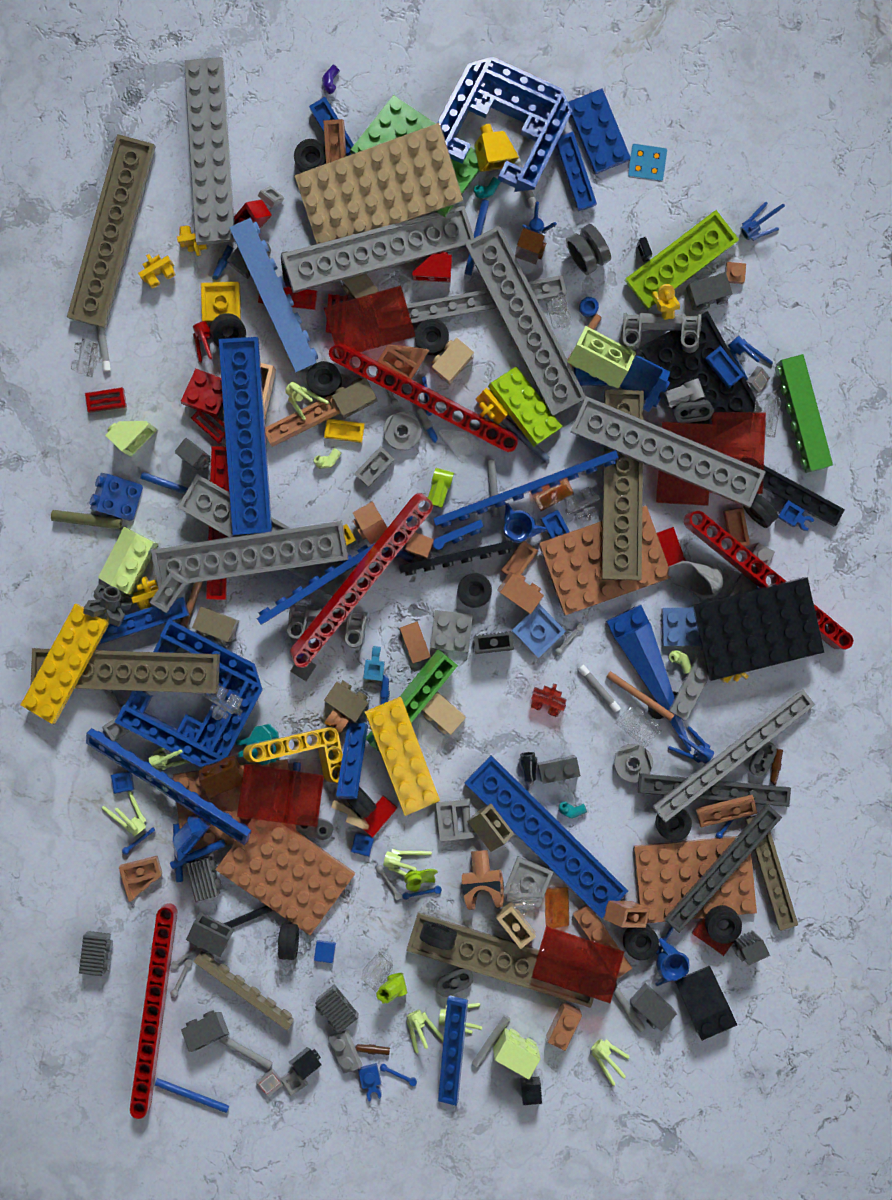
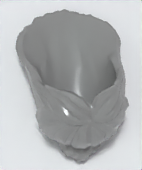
M681 561L668 567V576L672 577L670 580L673 584L688 589L700 598L712 599L716 597L723 586L722 570L718 566L713 565L709 567L703 564Z

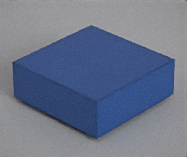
M130 771L111 775L114 794L134 790L132 773Z
M356 832L351 852L369 857L374 837Z
M317 940L314 961L333 963L336 943Z

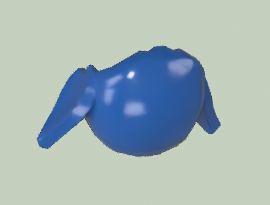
M506 503L503 532L507 538L515 543H522L527 538L546 531V527L535 525L534 518L522 510L514 511L510 504Z
M659 938V943L663 952L658 955L656 961L657 972L662 978L655 983L656 986L683 978L688 974L690 965L689 958L684 953L679 952L662 938Z

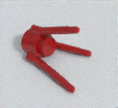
M202 321L193 325V337L200 363L202 362V354L199 340L203 342L208 358L212 359L207 340L210 339V327H208L206 321Z

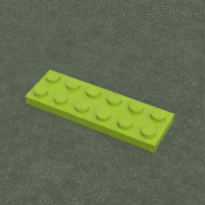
M715 210L625 278L624 281L648 311L656 304L652 298V292H658V289L664 284H670L674 289L678 288L736 244L739 238L718 211Z

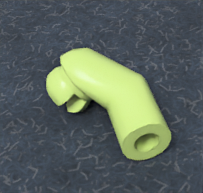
M334 448L329 456L321 457L318 455L314 458L313 462L320 469L331 468L342 453Z

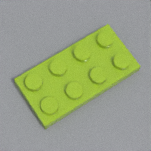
M517 366L488 385V388L503 405L533 447L563 427L556 417L551 415L544 401Z

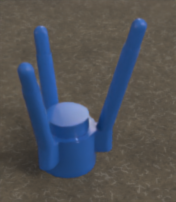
M537 201L535 202L534 217L530 221L529 227L525 224L522 227L539 234H546L557 223L553 222L544 227V222L538 218L539 202Z
M764 202L748 220L742 223L740 230L745 239H752L754 241L759 237L778 231L779 227H775L760 233L758 232L761 230L760 224L784 208L785 204H781L756 221L754 220L755 217L768 204Z
M737 336L728 345L746 381L748 377L736 354L740 356L746 352L756 362L760 361L757 357L759 356L770 365L773 364V361L740 336Z
M690 726L687 729L701 743L697 746L681 734L678 737L695 749V755L671 746L668 747L669 750L691 758L697 763L702 761L704 764H707L714 756V751L710 749L711 746Z

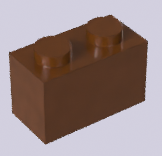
M523 228L517 243L515 257L536 265L538 259L542 260L547 244L544 242L545 235Z
M234 755L224 758L215 764L203 767L199 770V781L208 797L212 798L245 784V775Z

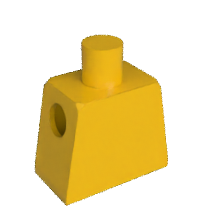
M485 124L480 127L482 134L474 144L480 172L502 169L506 161L514 164L519 156L506 132H493L491 124Z

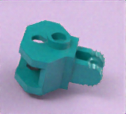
M271 724L256 726L250 737L237 740L236 745L247 744L248 746L279 738V733ZM273 744L270 747L272 754L276 751V746H273ZM254 748L252 750V757L256 758L258 751ZM243 751L238 752V757H243ZM278 758L265 760L258 763L260 765H267L276 762Z

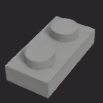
M380 446L354 474L365 485L370 487L395 459Z
M171 570L150 603L167 613L188 580Z
M348 1030L329 1036L328 1039L343 1074L359 1069L362 1066V1062Z

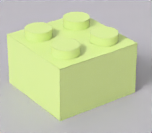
M504 1028L493 1047L495 1061L527 1079H530L541 1058L538 1046H536L537 1043L530 1038L524 1039L520 1037V1033L511 1028L510 1030Z

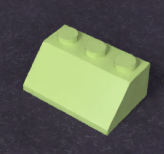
M585 326L567 362L575 368H580L589 373L592 377H597L608 385L619 388L630 369L636 352Z
M123 527L98 578L126 594L133 595L152 558L151 550L156 549L158 543Z

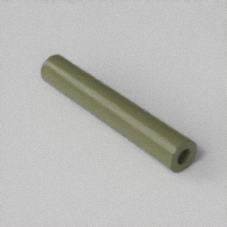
M52 510L51 521L121 529L122 518L61 510Z

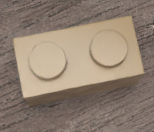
M458 338L454 341L450 340L444 348L445 352L441 356L438 354L432 361V371L449 385L474 357V352Z
M438 691L422 709L424 711L422 715L430 722L432 720L439 724L437 728L445 735L447 732L451 735L466 718L462 712Z
M512 901L496 913L497 920L520 949L536 938L534 929Z

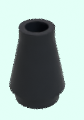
M534 752L521 753L518 760L524 780L526 782L535 781L537 757Z

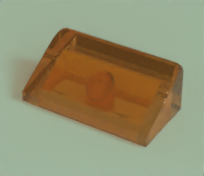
M568 479L561 480V484L550 488L549 485L542 488V492L532 495L540 511L574 494Z
M547 887L545 892L546 926L551 928L569 926L568 887Z

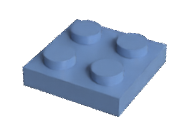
M540 604L512 629L513 633L538 658L566 632Z
M693 607L662 608V646H701Z

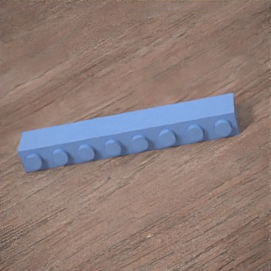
M251 218L229 227L295 372L298 373L316 364L318 355L315 349H310L308 341L311 340L307 331H302L299 325L302 323L298 312L294 313L291 306L294 303L290 294L286 295L283 290L286 285L282 277H277L275 270L278 268L274 259H269L266 253L269 251L266 241H261L258 235L261 231L257 222L253 223Z

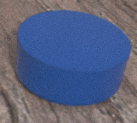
M593 297L584 298L579 305V311L585 317L594 316L599 308L597 300Z

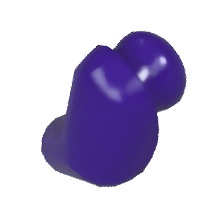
M334 64L322 77V87L328 94H332L336 90L333 79L340 72Z

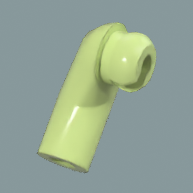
M677 650L671 651L668 656L669 660L680 664L684 674L689 673L692 666L688 655Z

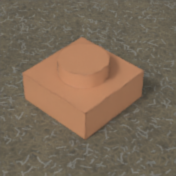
M726 263L725 272L729 283H745L746 263Z

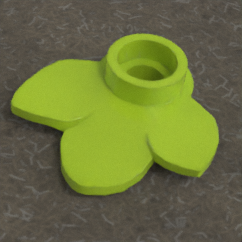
M435 869L408 871L404 876L406 889L417 892L422 883H435L434 875L438 871Z

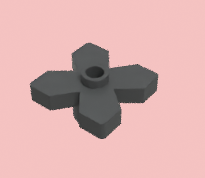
M99 584L93 595L96 600H88L84 606L83 613L91 617L105 614L108 623L119 627L125 617L123 611L130 610L133 605L132 596L120 594L119 589L116 587H105Z

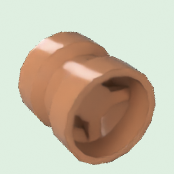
M334 708L324 723L335 727L340 734L350 721V718L346 715L342 716L340 711Z

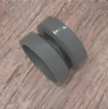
M592 224L581 228L580 235L574 233L566 238V246L571 257L585 275L594 272L597 269V264L603 266L611 261V253L605 239Z

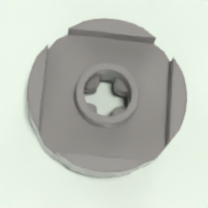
M405 411L389 416L383 427L385 440L392 448L397 450H410L419 442L422 434L418 419L413 414ZM405 426L408 433L400 436L397 429Z
M631 743L624 745L615 753L614 767L617 774L624 780L636 783L639 779V773L649 774L651 772L653 758L651 753L642 745ZM631 758L639 761L636 764V768L628 765Z

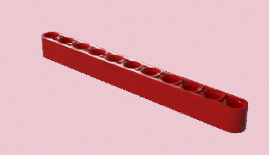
M339 343L330 348L329 357L333 362L503 451L512 452L516 449L518 437L513 432L481 417L479 414L345 344ZM336 348L342 349V358L336 356ZM353 357L359 358V367L353 365ZM370 366L377 368L378 373L376 376L370 374ZM387 375H392L394 377V384L391 385L387 383ZM404 384H409L412 387L411 393L404 392ZM421 393H426L429 396L428 402L421 401ZM438 402L445 403V411L438 410ZM454 412H462L463 419H455ZM478 420L480 428L474 429L470 422ZM495 429L497 436L492 438L488 436L487 431ZM512 438L515 444L509 447L505 445L504 440Z
M417 493L409 500L292 646L290 656L297 667H306L431 513L433 504L424 494ZM425 501V504L418 508L420 502ZM413 516V519L406 523L407 518ZM397 532H400V535L397 538H394V535ZM385 547H388V550L385 553H382V550ZM376 562L373 568H369L372 563ZM360 578H364L361 583H357ZM348 593H352L349 598H345ZM340 608L337 613H333L335 609ZM328 623L325 628H321L323 624ZM316 638L313 643H309L311 639ZM304 653L301 658H297L299 654Z
M694 511L685 515L683 522L687 529L759 588L786 582L785 579L702 511ZM693 515L698 519L697 525L692 522ZM708 527L713 532L712 537L707 535ZM722 540H725L727 542L726 549H724L721 545ZM737 552L742 555L741 561L737 560ZM752 564L756 566L755 574L751 570ZM767 576L771 579L770 585L766 583ZM814 604L821 639L834 649H849L852 647L853 636ZM826 624H827L828 627H829L828 633L825 632V625H826ZM840 637L843 638L842 645L839 643Z
M171 903L163 905L156 914L130 1103V1114L136 1119L143 1118L152 1103L178 914L176 906ZM163 910H168L171 913V918L165 917ZM165 929L168 932V937L162 936L160 930ZM158 949L165 950L166 956L159 955ZM155 968H160L163 971V975H158L155 972ZM153 987H157L161 994H155ZM150 1007H155L158 1013H152ZM147 1026H152L155 1029V1033L149 1032ZM145 1045L150 1046L152 1048V1052H148L145 1049ZM142 1065H147L150 1071H145ZM139 1085H145L147 1090H142ZM137 1104H142L144 1109H139Z

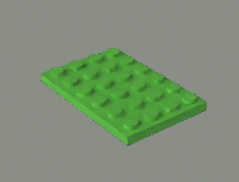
M393 95L350 149V154H355L436 123ZM472 147L463 164L451 159L461 194L464 193L480 171L476 151ZM454 205L442 208L436 212L446 217Z

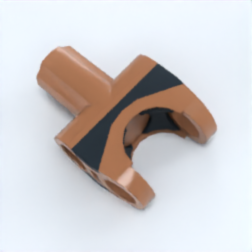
M488 850L472 851L473 872L462 874V890L468 910H475L477 895L481 890H486L490 893L496 908L502 907L504 903L502 871L490 870Z

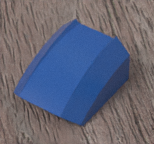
M198 815L188 817L183 827L177 834L173 835L174 853L178 861H181L192 850L212 824Z

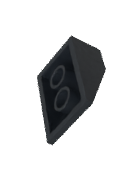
M710 965L675 981L695 1030L702 1041L737 1026Z

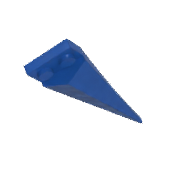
M639 604L606 620V623L614 639L659 705L669 710L675 697L651 623L642 605ZM674 714V717L669 722L678 735L681 734L688 739L682 718ZM682 740L686 748L691 751V746Z

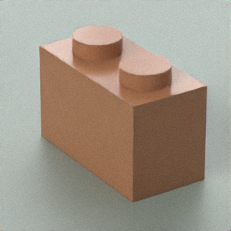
M373 501L353 512L356 518L353 522L363 540L367 538L370 545L375 543L388 528Z
M415 532L404 545L406 547L405 550L411 554L428 559L434 539Z
M509 572L497 591L531 614L544 596L540 593L541 588L534 583H531V585L525 582L526 578L520 573L516 572L513 574Z
M608 900L604 920L620 927L646 928L650 908L633 901Z
M562 1000L546 1034L548 1043L566 1051L582 1017L579 1008Z

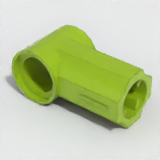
M435 468L431 481L432 487L428 496L433 506L443 508L454 472Z
M395 973L387 976V982L381 985L376 992L377 999L385 1004L391 1002L396 997L406 995L408 992L404 974Z

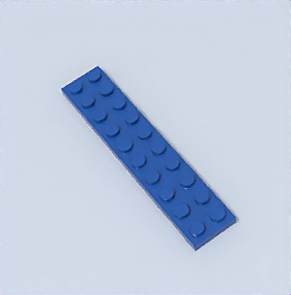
M259 338L219 339L233 535L271 532L272 518Z
M492 755L464 782L486 805L491 803L510 829L601 919L605 916L608 900L620 901L628 892V889Z

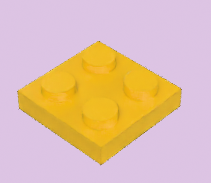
M239 281L201 283L202 321L212 322L217 316L224 313L234 314L241 319Z

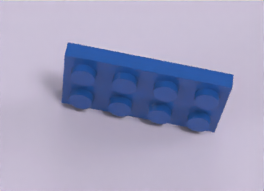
M603 88L568 102L572 110V120L594 174L630 161V154Z

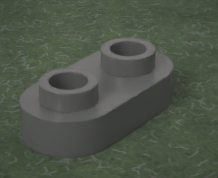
M707 400L685 402L675 407L674 416L682 424L705 421L713 415L714 409Z
M303 814L295 822L296 830L306 836L326 840L333 833L332 823L322 818ZM307 822L308 827L303 828L301 823ZM325 827L327 832L321 833L320 828Z
M458 968L440 977L437 981V992L443 997H449V995L451 996L468 988L473 982L472 971ZM466 974L467 978L463 980L460 978V975ZM447 982L450 984V986L448 988H444L443 983Z

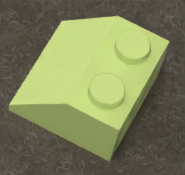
M119 421L117 424L113 423L108 428V433L105 436L123 453L132 456L158 429L147 421Z

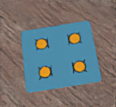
M633 144L628 175L662 181L664 178L667 148Z

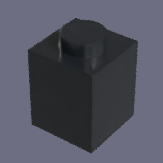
M306 1047L290 1060L289 1064L297 1076L304 1080L321 1066L319 1062L321 1057L315 1049L311 1050Z
M539 1076L530 1077V1079L520 1078L523 1105L542 1104Z

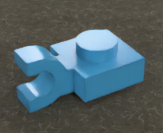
M373 646L371 660H365L363 679L383 681L385 661H379L381 647Z

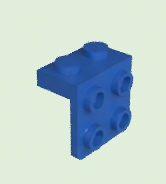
M635 356L620 387L624 390L644 391L645 403L642 409L650 412L652 407H657L661 399L659 396L661 391L665 392L670 384L667 381L670 371L640 356Z
M101 473L95 482L97 487L95 494H92L90 498V509L132 521L143 486L117 476Z

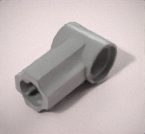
M699 379L691 380L678 388L663 393L665 403L669 409L681 403L697 401L705 397Z

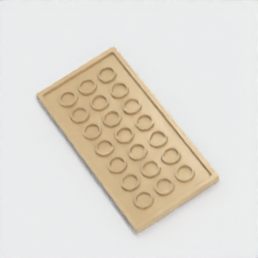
M440 123L294 175L317 244L411 220L464 201Z

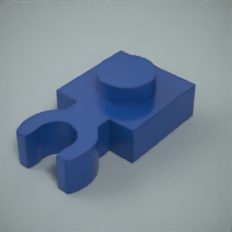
M789 500L785 502L778 514L780 520L792 527L798 524L799 528L803 531L809 530L804 525L805 520L811 523L814 522L811 516L804 517L802 515L805 511L804 509Z
M377 1063L360 1067L358 1073L362 1089L368 1088V1101H371V1093L376 1092L378 1098L381 1099L382 1091L377 1085H380L382 1081Z

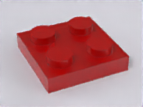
M195 368L181 399V404L217 417L223 405L221 378Z

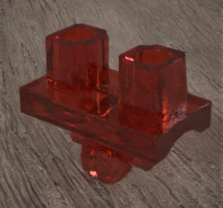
M555 683L552 684L551 688L545 685L543 689L534 687L531 697V708L541 710L544 703L550 706L548 714L557 717L561 710L564 711L567 699L561 697L562 692L556 690L557 684Z

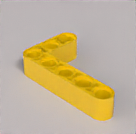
M332 727L319 728L250 744L243 751V756L247 761L261 762L318 748L323 777L330 783H338L343 754L339 734ZM326 732L330 735L328 741L325 739ZM308 736L312 738V743L310 745H308L307 743ZM290 740L294 742V747L292 750L289 748ZM272 744L276 746V751L274 754H272L270 751V747ZM254 748L258 751L256 758L252 757V750ZM330 750L333 752V758L331 760L328 757ZM334 769L337 771V776L335 779L332 776V772Z

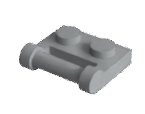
M470 798L436 802L440 842L474 838V831H472L471 826L467 822L470 819ZM462 806L464 832H458L456 807Z

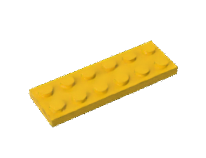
M76 603L20 704L51 724H55L109 625L108 621L100 616L91 617L84 614V607Z
M395 698L365 711L364 713L403 814L407 816L440 801L402 698Z

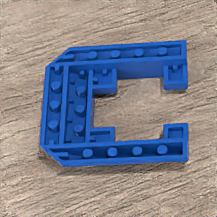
M494 57L469 63L438 121L442 128L450 158L463 164L471 148V144L456 138L469 111L486 119L490 109H495L525 123L520 135L536 142L524 167L522 168L506 161L498 176V180L514 187V192L535 190L572 114L563 89Z
M168 619L153 652L176 653L177 649L181 647L194 654H220L219 693L203 722L185 714L178 729L145 712L153 697L145 691H132L126 704L122 706L115 723L172 753L182 750V753L178 756L202 767L221 761L229 756L263 688L253 662Z

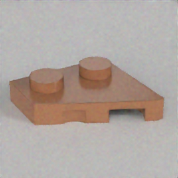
M388 344L378 362L412 379L429 350Z
M158 856L119 866L129 902L162 875Z

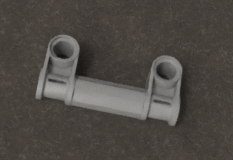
M623 314V343L628 349L636 351L640 347L642 330L681 331L682 349L688 353L696 351L699 346L702 314H698V316L675 314L674 319L666 320L661 317L662 314ZM628 338H637V341L635 343H627ZM692 338L695 340V343L687 345L685 341Z
M292 605L289 609L287 628L289 636L294 640H298L307 629L308 622H312L324 607ZM335 609L333 613H337L340 609ZM351 611L340 625L346 627L345 641L351 648L360 647L363 642L367 623L366 612L359 614L352 613ZM295 626L302 628V632L298 636L292 634ZM357 634L359 641L356 644H351L349 642L350 635Z

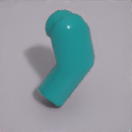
M493 177L488 186H475V196L480 199L492 197L501 181Z
M561 802L558 808L562 815L571 819L587 813L584 803L573 807L567 802Z

